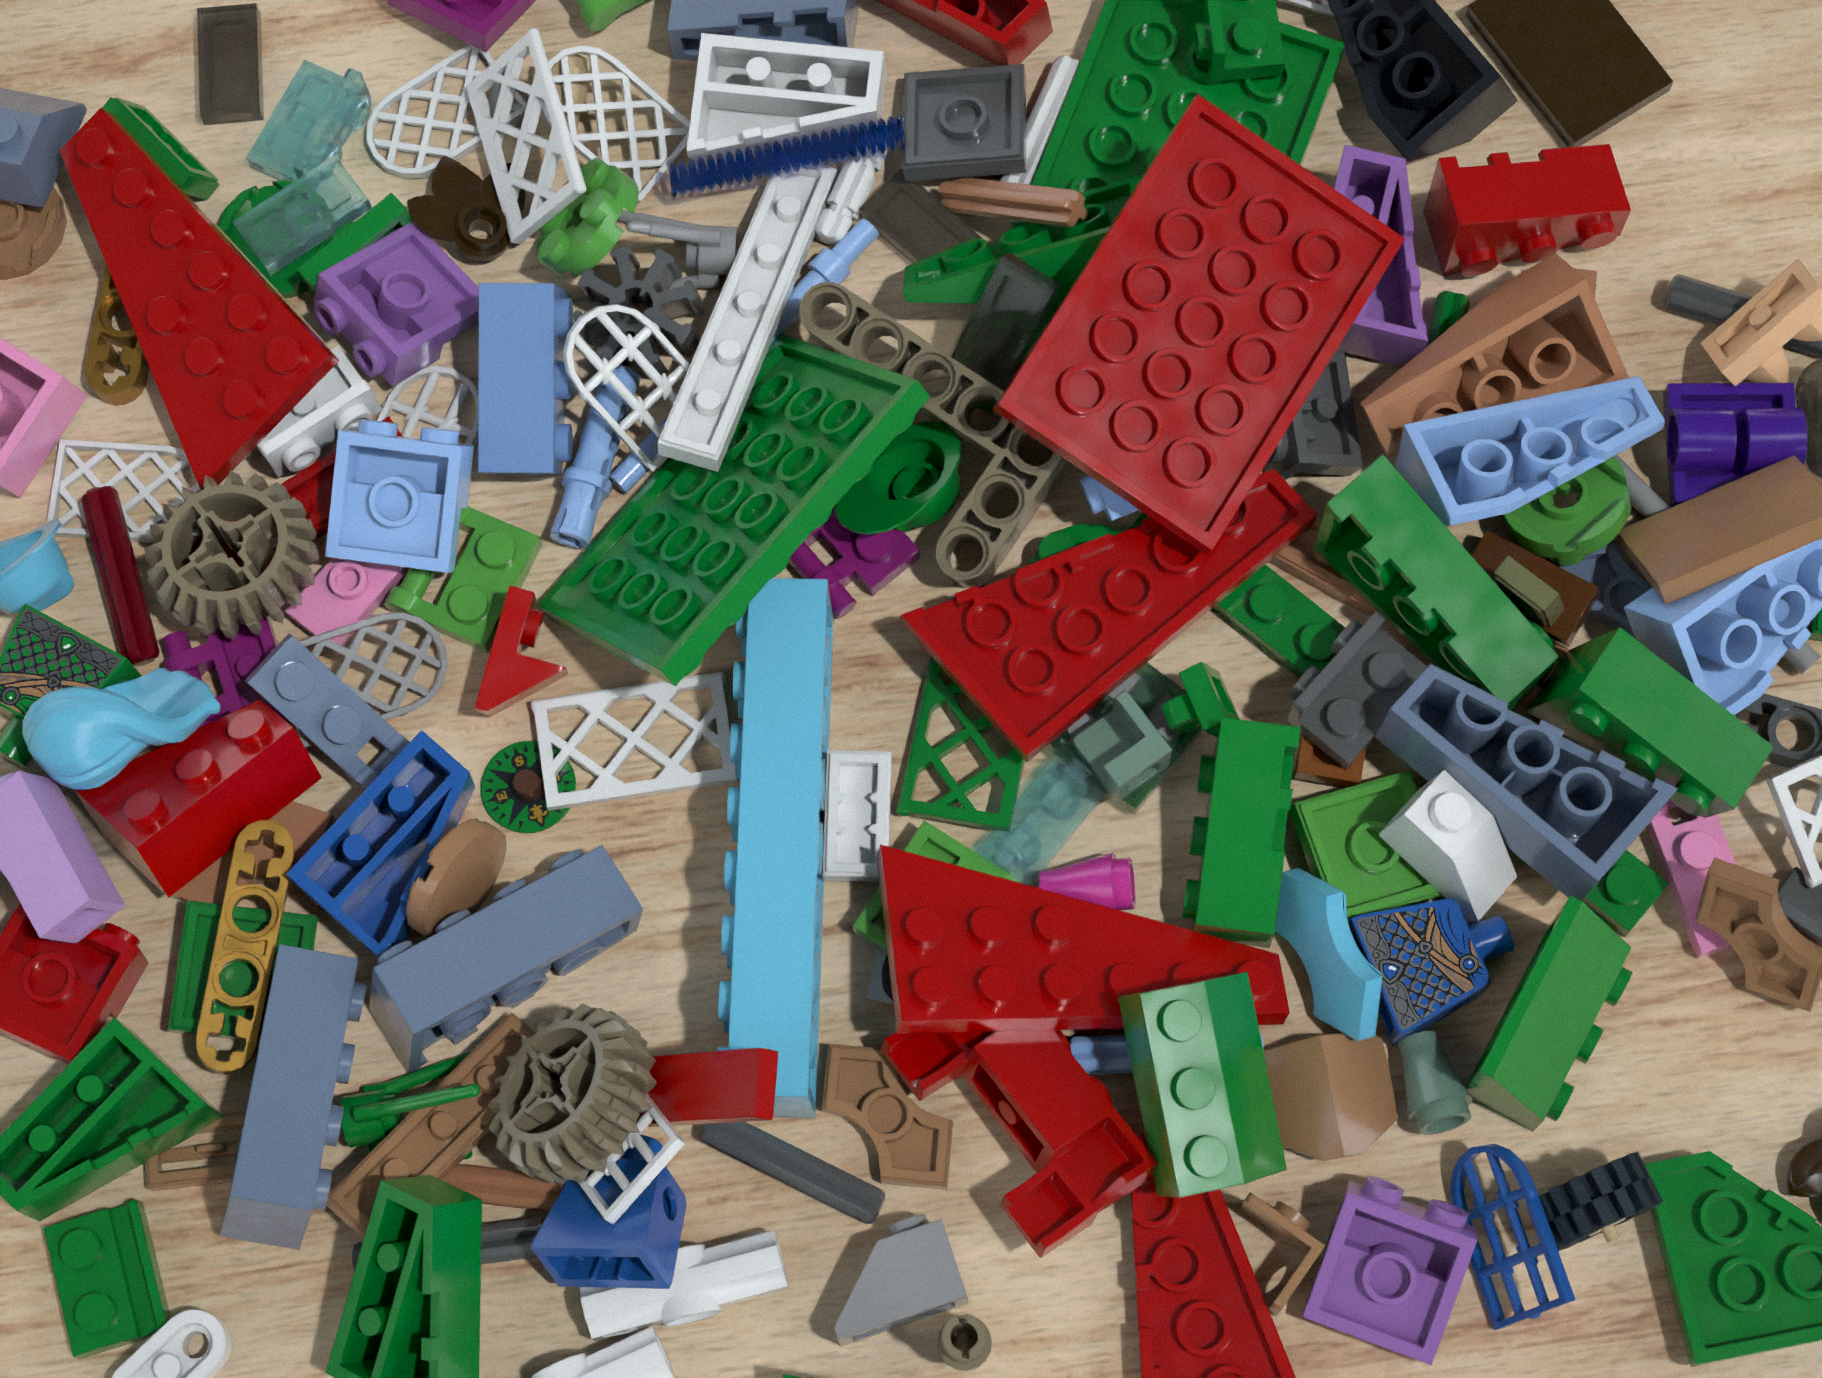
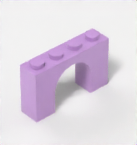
M23 771L13 772L1 777L0 871L11 884L39 938L78 943L121 910L125 904L57 782L52 778Z

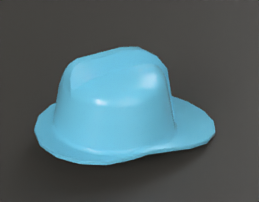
M58 519L49 521L29 533L0 541L1 611L7 614L18 613L24 604L41 611L72 592L74 581L68 571V563L53 537L62 525Z

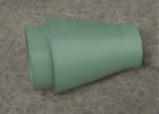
M1421 1031L1399 1041L1398 1046L1403 1061L1409 1120L1417 1122L1420 1133L1424 1135L1444 1133L1467 1123L1472 1117L1468 1105L1471 1104L1473 1099L1440 1046L1436 1032Z

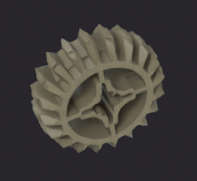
M230 470L224 485H217L214 478L205 475L204 490L194 494L192 490L182 486L181 496L184 502L179 507L163 504L162 513L168 523L150 525V535L155 544L144 548L145 558L151 566L146 571L148 581L154 590H158L157 599L166 611L173 612L178 623L186 628L195 624L201 634L210 638L220 627L225 637L235 640L240 626L246 624L251 633L260 636L262 627L260 620L270 616L275 622L283 624L284 614L280 607L285 603L302 606L303 597L296 587L314 585L315 575L309 566L320 562L319 551L313 543L317 539L316 529L311 520L306 519L307 512L300 500H296L295 497L290 498L287 489L278 482L268 486L264 477L259 476L255 472L244 484L240 475ZM203 538L200 547L192 553L198 542ZM222 543H225L232 553L236 552L244 564L243 567H239L232 557L228 558L221 547ZM274 555L269 566L261 574L264 563ZM228 588H237L230 591H223Z
M582 1003L575 1011L562 1007L557 1012L554 1021L541 1018L538 1022L537 1033L532 1037L521 1035L522 1047L515 1056L506 1057L509 1067L505 1075L494 1080L500 1089V1093L488 1104V1107L496 1115L488 1128L497 1136L496 1148L503 1152L506 1159L516 1164V1169L529 1177H538L543 1181L553 1182L560 1186L567 1180L583 1183L590 1170L604 1173L608 1156L612 1153L624 1155V1140L630 1133H640L636 1125L637 1119L641 1113L652 1108L644 1095L657 1084V1081L650 1074V1070L656 1060L648 1053L646 1048L648 1042L641 1037L640 1032L612 1011L607 1012L601 1007L599 1009L596 1007L591 1008Z

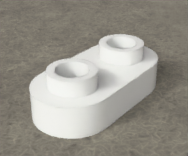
M202 1310L183 1311L175 1315L115 1371L111 1378H213L229 1359L232 1348L230 1332L221 1319ZM205 1334L209 1341L208 1350L202 1357L194 1359L188 1350L189 1343L196 1335Z

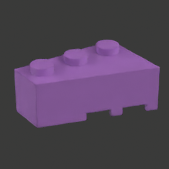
M1344 145L1333 188L1400 234L1405 240L1337 350L1404 366L1424 350L1428 342L1426 323H1423L1419 292L1421 287L1419 267H1416L1413 243L1414 223L1406 158Z

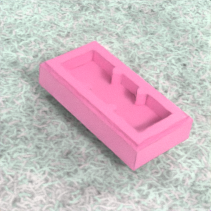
M331 558L314 578V585H308L300 593L303 597L302 606L290 605L285 612L289 618L312 636L366 619L385 600L392 587L400 583L409 568ZM357 630L330 638L329 640L344 646Z

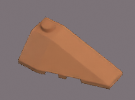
M1554 253L1501 284L1361 401L1360 405L1383 452L1387 457H1391L1399 453L1404 424L1627 379L1629 376L1586 278L1559 255Z

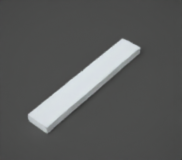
M783 153L779 154L657 442L658 455L716 472L719 471L816 234L815 229L821 212L828 205L827 199L837 180V168Z

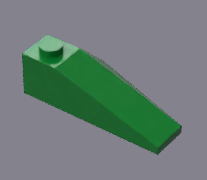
M1142 175L1081 192L1085 197L1083 207L1088 211L1087 216L1083 222H1076L1071 228L1013 221L1011 222L1012 228L1005 231L999 240L988 244L985 239L973 238L906 266L902 290L906 302L1060 305L1137 186Z

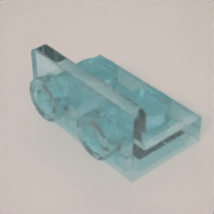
M304 59L246 158L251 169L278 181L287 180L309 187L317 193L324 179L330 180L337 172L342 160V148L351 132L359 130L366 122L370 113L371 95L362 73L348 68L345 75L341 76Z

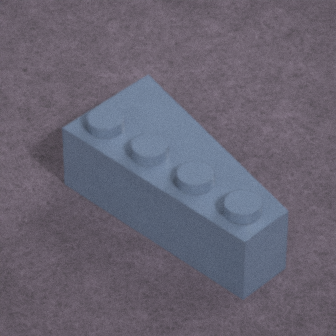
M1432 664L1389 709L1375 735V738L1428 782L1440 772L1446 770L1493 814L1506 847L1566 897L1569 898L1571 895L1580 901H1583L1678 790V788L1658 778L1651 782L1624 768L1626 762L1602 750L1598 755L1562 737L1565 731L1543 720L1537 724L1509 710L1507 702Z
M603 845L586 854L580 849L565 854L549 867V874L530 884L524 879L515 881L501 889L493 897V904L472 915L469 910L457 912L446 918L436 927L435 935L416 945H413L411 941L399 943L378 958V965L373 967L369 1011L407 1074L428 1063L422 1051L442 1038H452L454 1043L458 1044L479 1031L477 1025L491 1013V1007L501 1002L503 1007L511 1006L515 1008L533 997L534 993L546 984L548 978L545 973L553 968L556 969L559 976H566L637 931L643 907Z

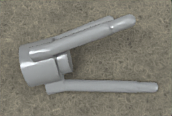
M622 210L618 221L626 223V229L629 232L687 242L686 268H698V274L675 279L669 290L684 286L686 280H691L696 289H719L720 275L728 276L736 258L737 227L699 225L644 213L633 212L632 214L625 210ZM596 301L597 306H604V304Z

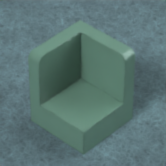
M1126 690L1114 697L1113 710L1075 736L1073 743L1074 748L1116 803L1168 768L1172 752L1170 746Z

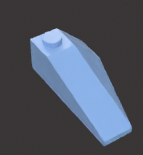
M1640 376L1404 424L1396 470L1446 526L1511 513L1663 429L1665 420Z
M1822 539L1669 604H1665L1656 591L1651 588L1624 607L1636 640L1735 716L1759 699L1772 684L1774 679L1769 673L1788 649L1799 650L1811 636L1806 627L1822 609Z

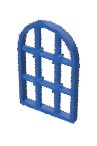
M1498 1144L1481 1145L1468 1149L1458 1158L1453 1169L1450 1196L1453 1205L1465 1210L1469 1214L1466 1224L1473 1226L1472 1220L1481 1217L1494 1254L1492 1256L1494 1263L1487 1265L1477 1240L1470 1259L1494 1330L1508 1327L1526 1319H1537L1541 1316V1313L1575 1301L1538 1191L1524 1162L1510 1149ZM1483 1152H1486L1499 1189L1497 1191L1498 1198L1489 1202L1486 1201L1472 1161ZM1500 1159L1511 1168L1520 1185L1519 1189L1511 1192ZM1465 1176L1475 1200L1473 1201L1475 1208L1470 1210L1467 1209L1464 1194ZM1523 1198L1525 1199L1540 1244L1530 1247L1517 1210L1519 1207L1517 1201ZM1503 1207L1506 1209L1518 1246H1516L1518 1253L1508 1257L1505 1256L1493 1221L1495 1217L1493 1211ZM1543 1254L1559 1298L1552 1301L1548 1299L1537 1267V1257ZM1523 1262L1539 1306L1527 1311L1524 1310L1512 1276L1514 1273L1512 1267ZM1498 1272L1501 1274L1514 1312V1316L1506 1319L1491 1275Z

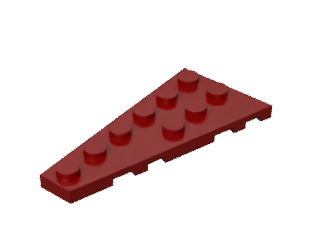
M100 107L59 152L199 488L204 490L205 475L214 478L217 485H219L228 476L230 470L233 471L340 360L112 113Z
M880 844L876 861L897 1033L1124 1028L1118 1000L1119 996L1248 972L1258 1025H1283L1290 1014L1279 954Z

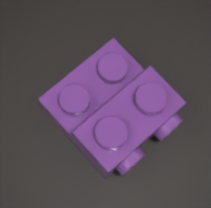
M412 221L319 273L313 310L317 322L326 333L334 336L341 332L354 346V358L366 375L375 377L381 374L393 387L439 360L444 343L479 323V287L430 237L423 234Z
M1366 1176L1363 1185L1348 1181L1326 1243L1323 1258L1303 1311V1317L1432 1365L1478 1240L1477 1227L1466 1224L1469 1214L1453 1204L1431 1199L1427 1209L1401 1200L1404 1190L1385 1179Z

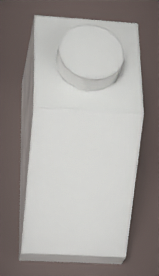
M1446 770L1440 772L1417 790L1378 834L1446 899H1455L1463 915L1473 924L1477 923L1517 878L1493 814Z

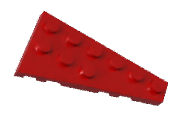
M1272 469L1257 477L1212 551L1206 554L1150 517L1142 520L1140 526L1112 537L1110 533L1029 564L1017 569L1016 574L981 588H978L976 585L955 593V598L925 610L920 607L901 615V623L1021 757L1028 762L1312 526L1316 521L1317 513L1275 469Z
M1145 1133L1137 1135L1147 1148ZM1152 1174L1147 1182L1130 1192L1141 1378H1296L1221 1190L1218 1189L1180 1198L1157 1196Z

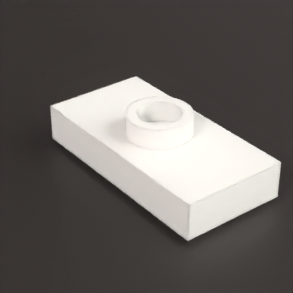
M827 750L823 850L824 881L879 882L876 856L880 844L889 847L891 752Z

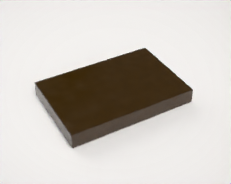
M1476 0L1468 5L1465 16L1567 147L1582 146L1669 92L1674 82L1609 0Z

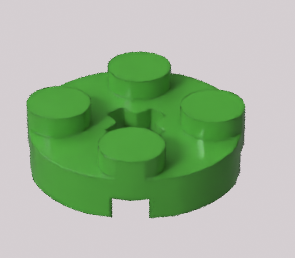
M600 158L590 160L581 169L587 189L586 192L577 197L538 229L542 233L537 244V259L540 264L558 278L565 279L564 271L566 270L575 277L580 276L587 268H593L614 247L624 232L615 224L621 215L623 207L633 214L637 205L639 191L636 182L619 168L607 165Z
M1613 456L1511 513L1503 514L1508 533L1525 550L1541 557H1549L1558 565L1570 566L1581 562L1587 554L1598 551L1610 543L1622 530L1630 516L1631 502L1623 467ZM1573 492L1578 493L1577 503L1567 508H1557L1554 506L1553 495L1559 493L1567 497Z

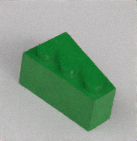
M1221 717L1213 755L1201 754L1197 792L1209 794L1206 817L1194 816L1189 855L1201 856L1199 880H1186L1182 918L1194 919L1193 931L1248 946L1270 948L1275 935L1285 856L1284 842L1287 814L1291 808L1293 789H1290L1295 750L1299 745L1301 727Z
M432 1175L380 1181L326 1368V1374L334 1378H479L482 1199Z

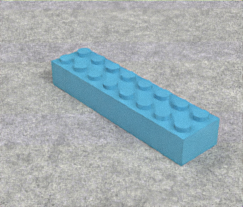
M772 578L750 601L746 612L736 622V637L741 638V656L746 657V661H734L733 698L738 700V716L743 718V724L732 723L730 760L731 763H735L736 779H740V787H729L727 822L728 826H732L733 842L738 843L737 851L726 850L724 864L725 890H729L730 905H735L734 915H723L721 930L722 955H727V968L732 969L731 981H720L718 996L719 1021H724V1032L729 1033V1047H717V1051L765 1048L778 1051L773 1118H816L824 898L823 850L826 766L830 734L834 624L827 579Z

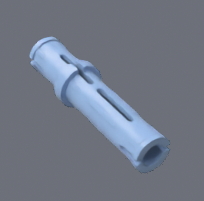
M623 365L617 366L612 372L635 396L641 379L640 375ZM602 381L597 386L594 398L619 424L628 415L630 406L609 382L605 385ZM592 406L586 419L572 467L564 471L561 481L562 486L565 488L562 502L550 531V537L554 541L577 549L580 546L582 548L589 546L595 519L602 500L607 499L610 495L613 485L609 477L621 438Z

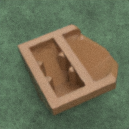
M1376 1031L1374 1037L1362 1041H1357L1345 1033L1326 1034L1264 1050L1282 1147L1321 1161L1362 1155L1400 1118L1381 1031Z

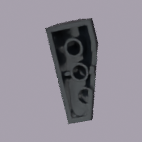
M1327 0L1346 47L1344 49L1350 66L1354 69L1362 91V99L1368 116L1399 153L1406 158L1407 162L1470 142L1518 101L1502 76L1435 0Z

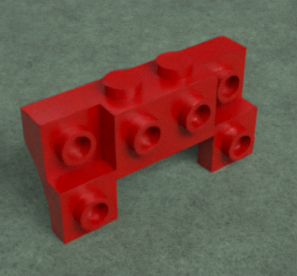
M1061 1030L941 1033L895 1032L884 1039L880 1051L919 1101L959 1076H962L1035 1170L1036 1174L1005 1194L999 1206L1039 1258H1042L1092 1225L1098 1213L1147 1182L1158 1165L1156 1159L1113 1107L1111 1096L1105 1085L1097 1077L1088 1075L1072 1055L1070 1044Z

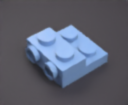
M360 419L359 431H338L325 557L445 573L454 572L461 509H465L468 506L474 446L458 444L459 431L421 427L420 439L397 436V423Z

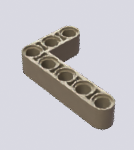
M821 282L812 286L803 295L799 305V316L806 330L825 349L917 379L919 383L921 378L932 370H943L950 375L947 389L941 395L930 397L919 411L934 421L943 423L953 429L957 436L991 457L992 460L939 537L936 545V560L940 569L954 584L964 588L985 584L996 573L1064 472L1068 461L1054 452L1051 459L1040 466H1031L1021 460V452L1024 445L1033 437L1004 417H1001L999 424L989 431L972 429L970 427L972 412L978 406L985 403L996 405L1004 391L845 287L834 282ZM831 303L845 305L846 316L839 326L833 329H822L817 326L818 314L826 305ZM882 336H890L898 340V349L889 361L874 363L868 360V349L875 339ZM1000 489H1009L1016 492L1019 496V504L1016 511L1004 519H996L989 516L986 512V504L989 497ZM974 541L981 544L983 557L975 569L970 571L953 569L951 555L960 543Z

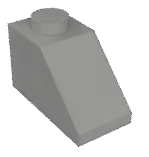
M920 1214L897 1221L887 1227L890 1236L877 1240L834 1326L841 1347L968 1304V1297L942 1219L928 1223L926 1215Z

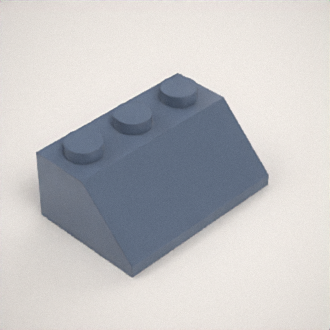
M0 88V200L44 208L64 163L59 150L78 132L87 112L84 103Z

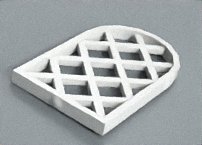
M467 44L387 95L374 107L367 122L366 141L375 161L390 174L405 179L426 178L434 174L440 161L439 159L424 166L427 155L437 157L448 156L458 161L483 145L478 127L476 125L464 124L467 107L471 106L466 86L482 73V71H476L479 55L483 57L489 66L495 61L488 51L484 52ZM471 56L468 69L453 67ZM445 75L466 78L462 96L441 93ZM436 78L433 92L417 90ZM498 82L494 84L491 100H488L492 117L494 116L502 86ZM517 90L514 95V100L517 104L512 103L510 110L512 113L509 114L507 122L510 125H514L524 118L527 103ZM410 98L431 100L427 118L406 115ZM401 100L398 114L386 113L392 105ZM439 102L459 105L456 122L435 120ZM379 121L395 123L391 141L375 139V128ZM404 124L424 127L420 145L400 142ZM433 128L453 131L449 149L429 146ZM462 133L477 135L459 146ZM376 148L389 149L387 160L378 153ZM403 151L418 154L415 168H403L394 165L397 152Z
M580 45L562 50L548 62L551 69L560 61L561 75L552 76L555 83L563 84L565 105H562V109L566 113L567 125L574 149L589 162L598 157L580 142L599 141L602 161L607 165L616 166L620 170L631 169L632 179L636 182L639 191L637 203H640L664 172L671 168L672 162L687 145L690 121L630 71L622 62L600 48ZM577 54L589 55L591 73L570 74L568 57ZM597 58L609 64L617 72L599 73ZM621 80L623 101L602 102L600 81ZM592 81L594 103L573 104L571 83ZM630 83L650 100L632 101ZM544 100L540 113L542 118L552 129V124ZM653 108L656 129L635 131L633 109ZM624 109L627 131L606 132L604 111ZM595 111L598 133L577 134L574 112ZM662 111L682 128L664 129ZM684 136L667 157L665 137ZM657 137L659 159L639 160L636 139ZM628 139L630 161L609 162L607 140ZM659 167L642 189L640 168Z
M60 439L47 522L58 519L61 495L72 509L58 519L62 525L53 537L91 539L89 529L64 527L77 516L87 525L82 502L78 504L66 490L85 475L95 487H116L128 478L139 491L138 494L122 505L126 524L132 530V532L128 531L130 539L134 542L155 543L149 533L151 531L150 525L160 524L163 521L168 523L162 513V506L151 494L169 480L182 493V486H185L176 475L190 465L184 450L164 445ZM74 450L97 451L98 453L84 463ZM117 453L142 455L127 466ZM68 455L79 468L64 479ZM159 455L181 458V460L169 468ZM110 456L121 471L102 484L91 470ZM152 459L163 471V474L145 487L135 476L134 472ZM198 483L190 488L194 494L202 491ZM182 496L178 497L170 505L179 507L184 502ZM146 499L158 514L139 528L127 513Z

